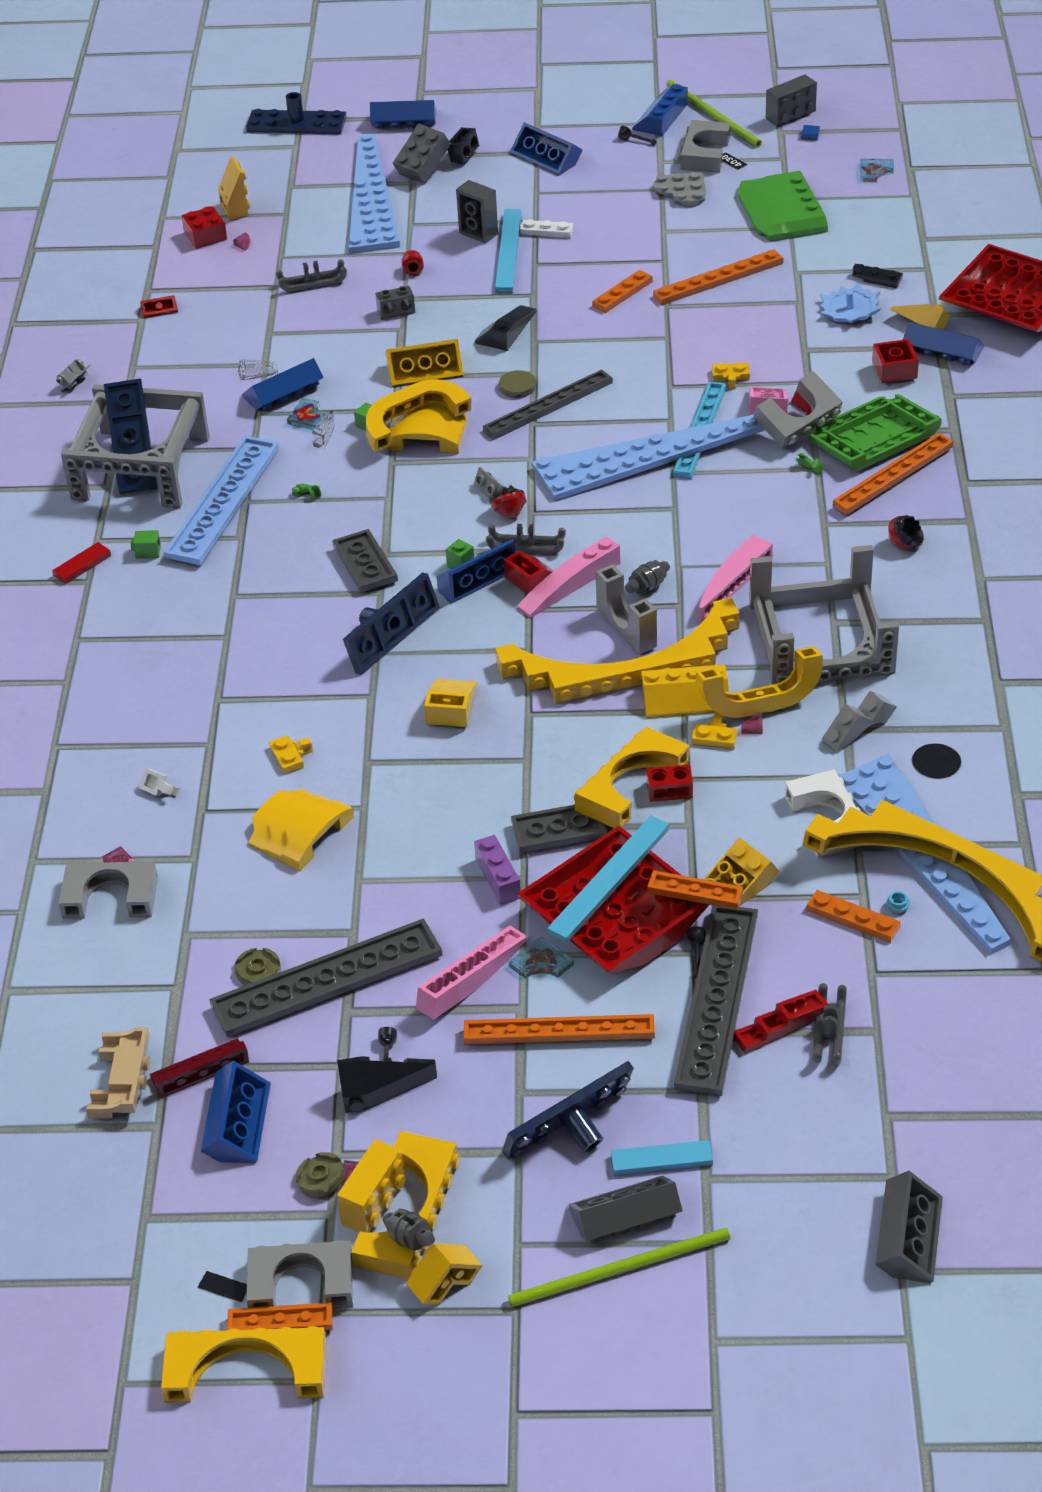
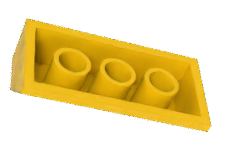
M458 339L392 348L385 351L392 386L464 375Z
M725 664L642 671V694L646 718L714 713L715 711L698 691L695 671L716 667L723 675L724 691L729 693Z

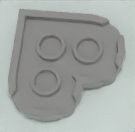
M703 172L675 173L671 175L659 174L654 182V191L656 194L664 195V198L673 199L675 203H682L684 207L698 206L699 202L705 201L706 198Z

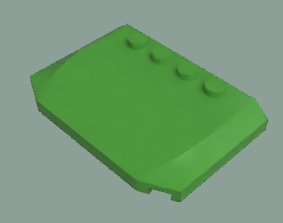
M801 171L741 181L738 189V198L756 233L760 236L766 235L768 241L828 232L826 215Z
M895 394L893 399H886L883 396L827 420L821 427H816L814 434H810V442L848 466L861 470L935 435L941 426V418L900 394Z

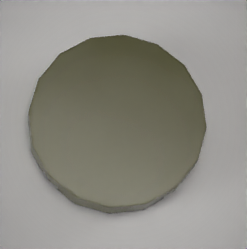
M522 370L507 372L499 381L501 392L509 397H516V395L525 397L531 394L536 387L535 377L531 373Z
M251 948L243 952L235 962L236 978L243 985H248L281 971L279 957L268 948H263V950Z
M330 1152L315 1154L316 1157L312 1159L308 1157L298 1167L295 1177L297 1185L303 1194L309 1197L326 1196L335 1191L343 1182L345 1176L344 1165L337 1155Z

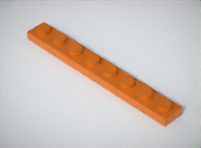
M775 249L769 250L765 253L754 255L750 258L653 290V297L661 305L783 264V257Z
M941 433L934 435L833 500V507L848 515L952 448L953 440Z
M654 1014L464 1020V1045L655 1039Z

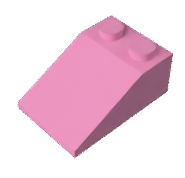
M749 387L748 416L753 415L756 406L770 397L787 413L788 395L786 389Z

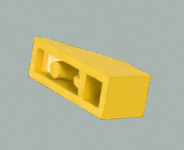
M930 304L892 306L890 309L920 325L942 330L950 317V314L945 312L946 308L939 304H936L935 307Z

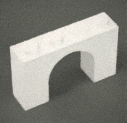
M835 769L785 782V798L793 812L814 806H827L837 810L842 815L834 820V822L838 823L849 807L861 811L853 803L852 794L847 792L843 778L838 776ZM861 846L842 847L833 850L825 851L823 855L815 852L817 858Z

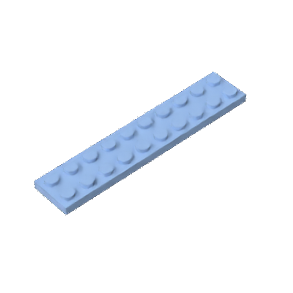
M244 435L164 551L165 558L195 565L202 564L278 451L279 442Z

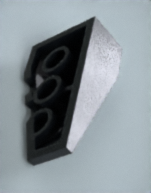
M523 305L516 307L482 330L475 339V344L508 351L537 312V309Z
M367 1056L337 1060L345 1113L370 1109L437 1078L435 1059L407 1058L403 1062L392 1061L391 1057H383L382 1061H373Z

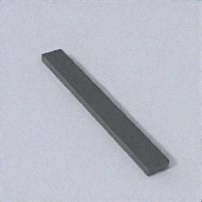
M601 369L482 426L483 432L495 440L612 384L613 378Z

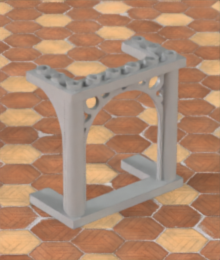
M94 384L92 388L94 398L69 450L63 449L61 453L70 499L89 501L91 493L86 471L157 476L162 506L181 508L182 497L178 480V469L183 447L188 435L190 440L208 442L210 438L203 392L143 388L146 408L180 411L169 436L159 446L138 454H117L103 449L95 438L99 427L101 434H110L104 385Z
M872 545L852 547L850 578L771 587V556L750 558L749 606L750 610L755 609L771 667V685L784 681L793 671V662H795L793 633L781 634L773 607L853 598L863 629V639L860 645L849 654L833 659H823L822 672L818 682L896 672L899 624L898 621L880 623L871 596L874 553Z

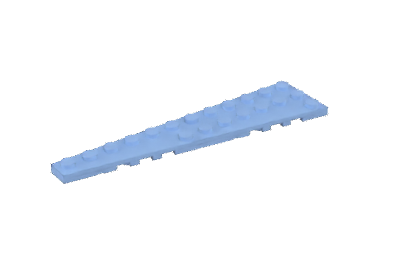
M374 134L358 136L349 253L400 247Z
M753 414L678 431L653 434L649 437L549 458L542 457L539 460L532 461V467L553 499L557 501L678 460L680 457L684 458L697 452L761 432L763 427L756 421Z
M889 753L839 775L844 780L847 792L852 794L853 803L863 813L871 816L883 799L934 823ZM893 847L990 954L1010 945V937L967 872L931 855Z

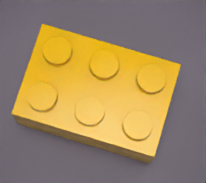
M377 1139L373 1140L337 1194L342 1225L358 1232L370 1233L373 1227L376 1228L378 1226L383 1211L391 1206L393 1196L397 1190L402 1189L406 1180L401 1149Z

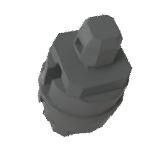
M657 560L640 565L628 578L629 582L625 585L626 591L628 593L636 592L641 594L656 589L667 576L670 565L667 561L659 562Z
M399 1208L394 1213L389 1212L383 1216L382 1220L389 1237L398 1245L419 1250L421 1247H428L435 1242L429 1223L419 1214Z

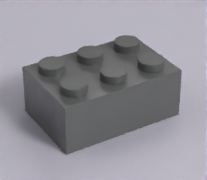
M804 74L767 89L765 119L778 127L815 112L817 82Z
M418 123L393 161V165L400 175L426 184L451 144L445 133Z
M467 180L456 189L459 233L487 243L498 235L496 190Z

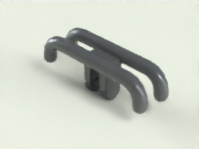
M340 259L335 269L319 272L318 261H313L314 273L309 274L307 262L303 263L304 275L284 277L283 272L278 270L276 277L282 290L295 292L341 283L347 276V269L344 267V261Z
M517 524V535L499 534L496 532L494 525H489V535L486 537V543L490 549L501 545L495 543L494 540L507 542L513 539L517 543L515 545V552L556 554L564 547L566 530L559 528L556 536L535 535L534 524H529V535H523L522 524ZM535 543L556 544L555 546H534Z
M821 983L818 987V992L827 1002L828 986L825 983ZM845 985L838 986L836 1006L832 1004L824 1006L823 1012L816 1017L812 1054L814 1063L818 1064L822 1061L824 1038L833 1039L832 1063L834 1065L841 1063L847 996Z

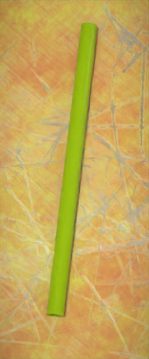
M668 80L666 85L670 87L672 84L677 83L673 80ZM688 91L689 102L718 122L731 123L730 130L755 147L761 146L762 141Z
M727 1227L510 1294L508 1295V1300L511 1308L730 1240V1234Z

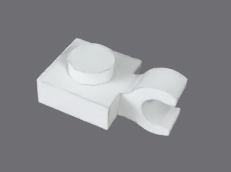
M150 768L145 769L139 785L140 789L155 796H160L161 792L177 796L179 787L166 783V775Z

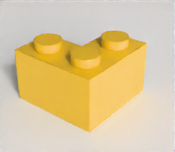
M433 1243L425 1251V1255L420 1263L412 1270L406 1285L423 1304L440 1305L453 1285H470L483 1265L465 1245Z

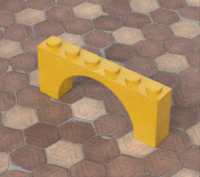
M646 726L636 733L634 738L628 744L626 743L617 754H614L606 765L601 766L599 771L587 780L586 784L576 790L574 794V810L612 828L617 826L623 827L631 819L632 802L615 790L612 785L613 781L623 773L633 769L686 765L689 761L690 745Z
M400 1131L394 1147L401 1149L402 1161H404L403 1168L415 1174L425 1185L428 1191L427 1199L418 1214L427 1220L430 1229H435L438 1209H442L445 1203L444 1193L446 1188L450 1189L453 1181L452 1172L454 1168H458L461 1155L457 1153V1143ZM359 1231L351 1251L353 1267L409 1279L412 1270L422 1260V1251L427 1250L428 1247L423 1246L419 1250H413L400 1246L391 1240L388 1231L379 1233Z
M309 1326L307 1328L282 1327L280 1329L256 1328L254 1330L229 1329L227 1331L203 1330L198 1332L180 1330L167 1332L161 1383L164 1402H191L194 1388L203 1373L220 1359L240 1352L264 1353L282 1362L289 1369L295 1380L297 1398L324 1397L327 1346L324 1327Z

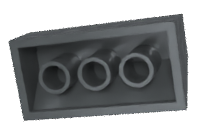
M909 1170L886 1180L875 1265L892 1278L931 1283L934 1282L943 1196Z
M663 1175L568 1204L581 1237L586 1241H590V1243L602 1241L605 1239V1235L614 1233V1235L625 1234L629 1231L628 1228L638 1226V1228L648 1227L653 1224V1220L660 1218L662 1221L670 1220L676 1217V1213L683 1212L676 1183Z

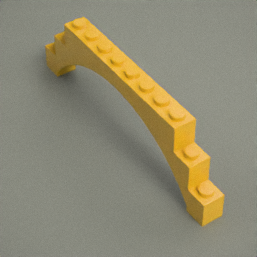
M732 598L713 601L712 609L708 616L689 635L663 650L632 660L601 664L562 662L529 653L516 647L514 643L495 647L496 664L502 679L523 675L529 691L549 687L555 703L642 685V671L716 665L715 651L728 648L727 631L739 629L740 613Z
M883 799L871 816L849 807L838 823L817 814L805 830L802 845L821 855L825 851L842 847L864 845L889 846L931 855L964 870L985 884L1006 904L1020 923L1031 948L1029 956L1042 962V898L1039 897L1042 893L1041 874Z

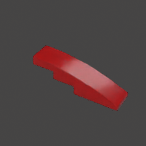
M816 989L776 1003L774 1011L755 1017L754 1024L735 1030L734 1040L744 1053H748L808 1023L821 1014L824 1006L828 1005V1003Z

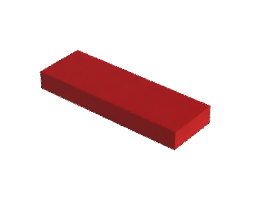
M97 542L53 569V576L66 584L111 556V551Z

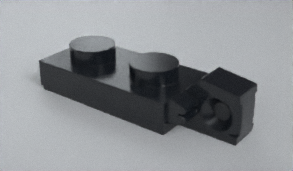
M855 264L852 276L864 279L863 282L898 288L903 278V273Z

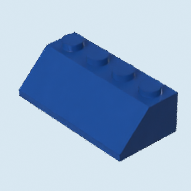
M672 84L659 94L635 123L633 130L663 136L688 105V87Z
M435 101L370 102L371 125L378 128L384 127V125L399 127L400 124L416 126L418 123L424 126H431L432 123H436Z
M524 122L510 153L561 175L576 165L583 150L573 143Z
M912 322L907 323L903 339L910 340L915 352L919 349L923 350L924 354L934 356L936 353L948 360H952L953 357L965 364L976 362L984 348V344L977 337Z
M312 358L251 386L242 394V397L256 410L262 407L266 410L274 406L273 402L279 401V403L284 402L293 393L296 396L303 393L304 388L308 386L310 389L320 384L319 381L324 377L315 359Z
M511 539L436 576L438 592L452 604L504 578V559L516 553L515 541Z
M235 1061L230 1062L215 1073L200 1151L218 1162L256 1163L271 1082Z

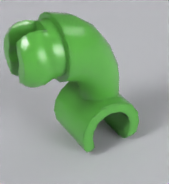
M803 453L798 454L799 458L796 457L795 460L800 466L821 474L825 464H821L820 459H816L813 462Z
M298 484L292 488V494L296 497L310 493L311 500H315V495L322 496L318 485Z

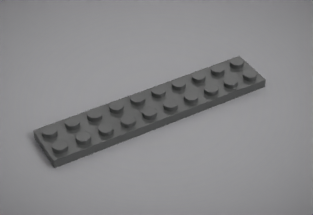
M712 905L674 1081V1089L717 1096L723 1095L734 1031L736 1029L758 918V909L738 907V910Z
M423 918L209 999L210 1005L226 1037H230L442 956V948Z

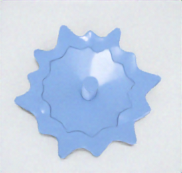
M857 283L852 289L840 286L839 292L832 291L830 295L820 294L823 301L820 307L824 310L821 312V315L831 318L835 322L853 323L858 320H866L869 316L881 310L880 307H877L879 300H876L880 291L871 293L870 289L864 290L861 287V283Z

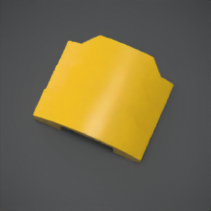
M440 404L423 405L392 419L388 428L391 431V445L385 449L403 450L406 439L437 440L440 445V453L459 454L467 416L462 414L454 417L445 406Z
M304 789L278 791L252 817L254 832L248 841V845L301 871L314 858L312 845L331 826L342 830L354 818L353 808L336 799L329 800Z

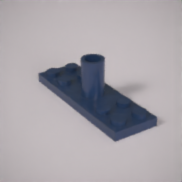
M291 92L285 96L287 110H252L246 125L247 132L342 134L347 115L346 111L340 110L303 111L302 95L298 92Z
M141 378L104 384L113 453L138 454L151 450ZM116 473L119 494L157 489L156 476Z
M422 572L379 609L366 607L361 611L359 615L360 625L343 638L355 673L362 674L440 608L428 573Z
M628 1060L508 1132L502 1149L504 1156L507 1159L514 1155L515 1157L521 1156L528 1150L527 1147L534 1143L536 1145L541 1144L548 1138V1134L563 1125L583 1153L597 1147L604 1138L585 1112L593 1107L595 1109L602 1107L607 1102V1099L613 1095L618 1097L627 1090L626 1086L631 1080L630 1077L634 1067Z

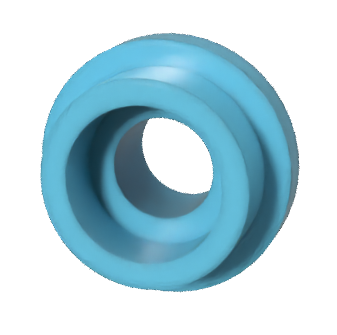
M900 891L891 893L886 902L888 909L896 913L905 912L910 904L907 895Z

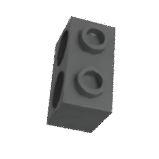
M400 286L399 288L375 293L377 312L381 320L415 313L414 294L410 286Z

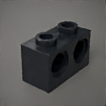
M461 127L450 139L451 145L447 150L450 162L465 163L480 146L475 128Z

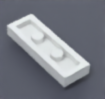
M532 219L523 220L520 235L571 238L573 223L564 221L551 222L548 220L535 221Z

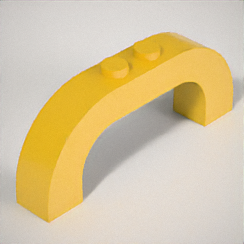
M438 379L420 381L390 393L373 403L367 412V441L374 452H377L391 445V431L385 425L389 420L426 404L443 405L454 417H458L471 411L472 397L459 385Z
M815 646L795 650L793 671L784 681L773 685L728 693L724 691L723 675L716 667L695 671L696 685L704 700L720 715L740 718L752 717L764 712H774L800 702L814 689L821 676L823 655Z

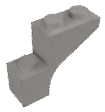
M869 691L858 708L844 704L822 737V740L835 751L840 752L869 726L876 723L886 724L897 706L883 695Z

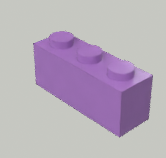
M491 835L474 841L476 861L499 904L520 899L517 897V893L521 891L520 879L497 837Z

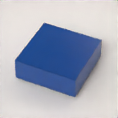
M803 125L801 139L818 140L820 126Z

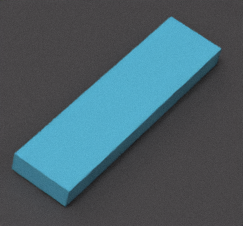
M709 1140L611 1150L614 1176L713 1165Z

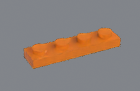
M638 270L594 299L592 307L607 313L652 283L653 276Z
M653 870L648 884V893L738 910L743 887Z
M816 890L807 904V911L889 943L892 942L901 925V921Z
M332 1302L228 1309L227 1330L280 1329L282 1327L307 1328L309 1326L324 1327L325 1331L333 1330Z

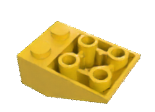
M234 156L230 157L218 188L220 204L229 220L248 216V209H250L249 201L246 199L248 190L246 184H244V180H246L245 172L241 170L239 161L236 162Z
M437 678L428 690L424 704L426 724L467 727L478 681Z
M739 837L703 880L743 887V894L739 904L741 906L764 890L779 873V870L769 859Z

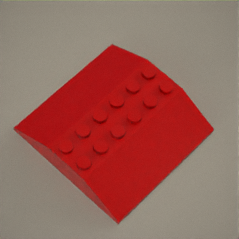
M987 244L942 292L939 300L1035 332L1042 331V260Z
M617 826L518 892L517 897L551 925L632 835L621 826ZM652 851L642 859L569 940L608 974L648 963L679 941L709 906V904L648 893V884L653 870L681 875Z

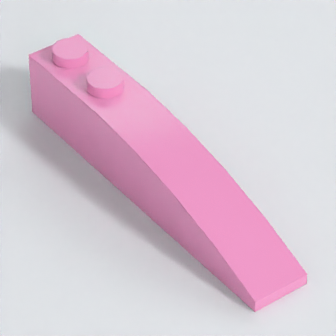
M752 535L736 551L731 553L717 570L703 594L699 605L700 623L710 613L713 601L730 598L750 580V558L771 556V559H773V543Z
M606 536L579 552L541 581L517 605V609L529 618H532L596 579L597 570L612 564L616 567L620 564V545Z
M508 926L420 985L417 992L416 1009L434 1020L487 981L524 944L527 936L512 926Z

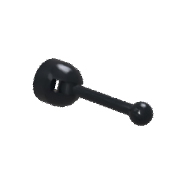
M622 125L619 129L618 138L626 140L634 137L650 142L651 145H656L657 143L656 139H648L632 134L631 129L627 126Z
M699 926L691 927L687 931L688 942L694 946L695 970L692 974L695 978H697L699 970V945L705 942L706 930Z
M382 1027L378 1030V1041L384 1046V1057H389V1047L394 1045L397 1040V1030L393 1027Z

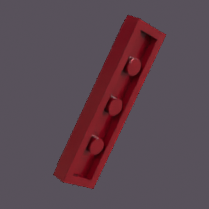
M236 1038L150 1073V1079L159 1097L163 1098L214 1077L217 1071L232 1061L240 1065L249 1063L247 1047L244 1041L240 1042Z

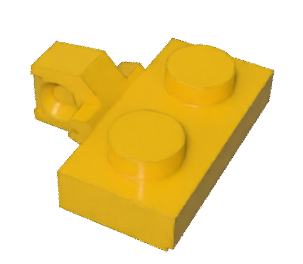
M749 363L712 364L713 381H728V388L736 389V380H750Z
M714 712L713 722H707V725L695 724L692 744L734 749L737 739V728H728L727 724L723 723V715Z
M289 735L268 741L269 747L284 774L304 768L301 757L313 752L312 742L309 737L292 742Z

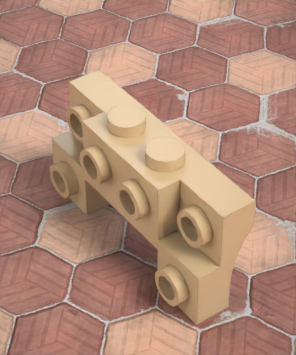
M136 1027L120 1033H102L103 1047L99 1048L98 1051L100 1060L113 1061L108 1082L109 1090H90L91 1105H87L86 1108L89 1118L113 1119L114 1113L136 1112L137 1101L141 1099L142 1090H145L147 1085L145 1072L150 1069V1056H146L150 1038L148 1027Z

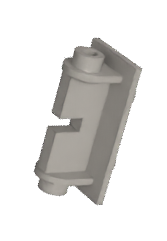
M75 359L57 375L56 382L63 386L60 391L66 387L68 389L72 388L77 383L75 379L77 377L79 380L88 373L86 369L91 365L89 364L85 367L81 359Z
M481 467L478 468L474 484L488 497L506 487L492 477L490 472H486Z

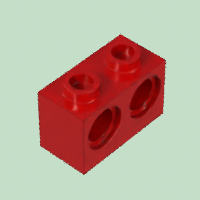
M690 764L646 768L650 802L693 798V779Z

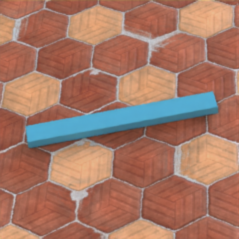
M504 209L495 293H513L522 215L521 209Z
M708 382L690 428L714 423L726 392L727 384ZM697 452L684 458L680 457L673 470V477L692 480L702 452Z
M651 815L547 928V933L567 943L670 830V824Z

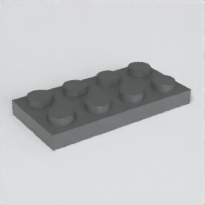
M369 529L332 540L334 549L360 592L398 581L397 573Z
M575 804L511 816V823L520 853L596 840L607 834L604 823L575 811Z

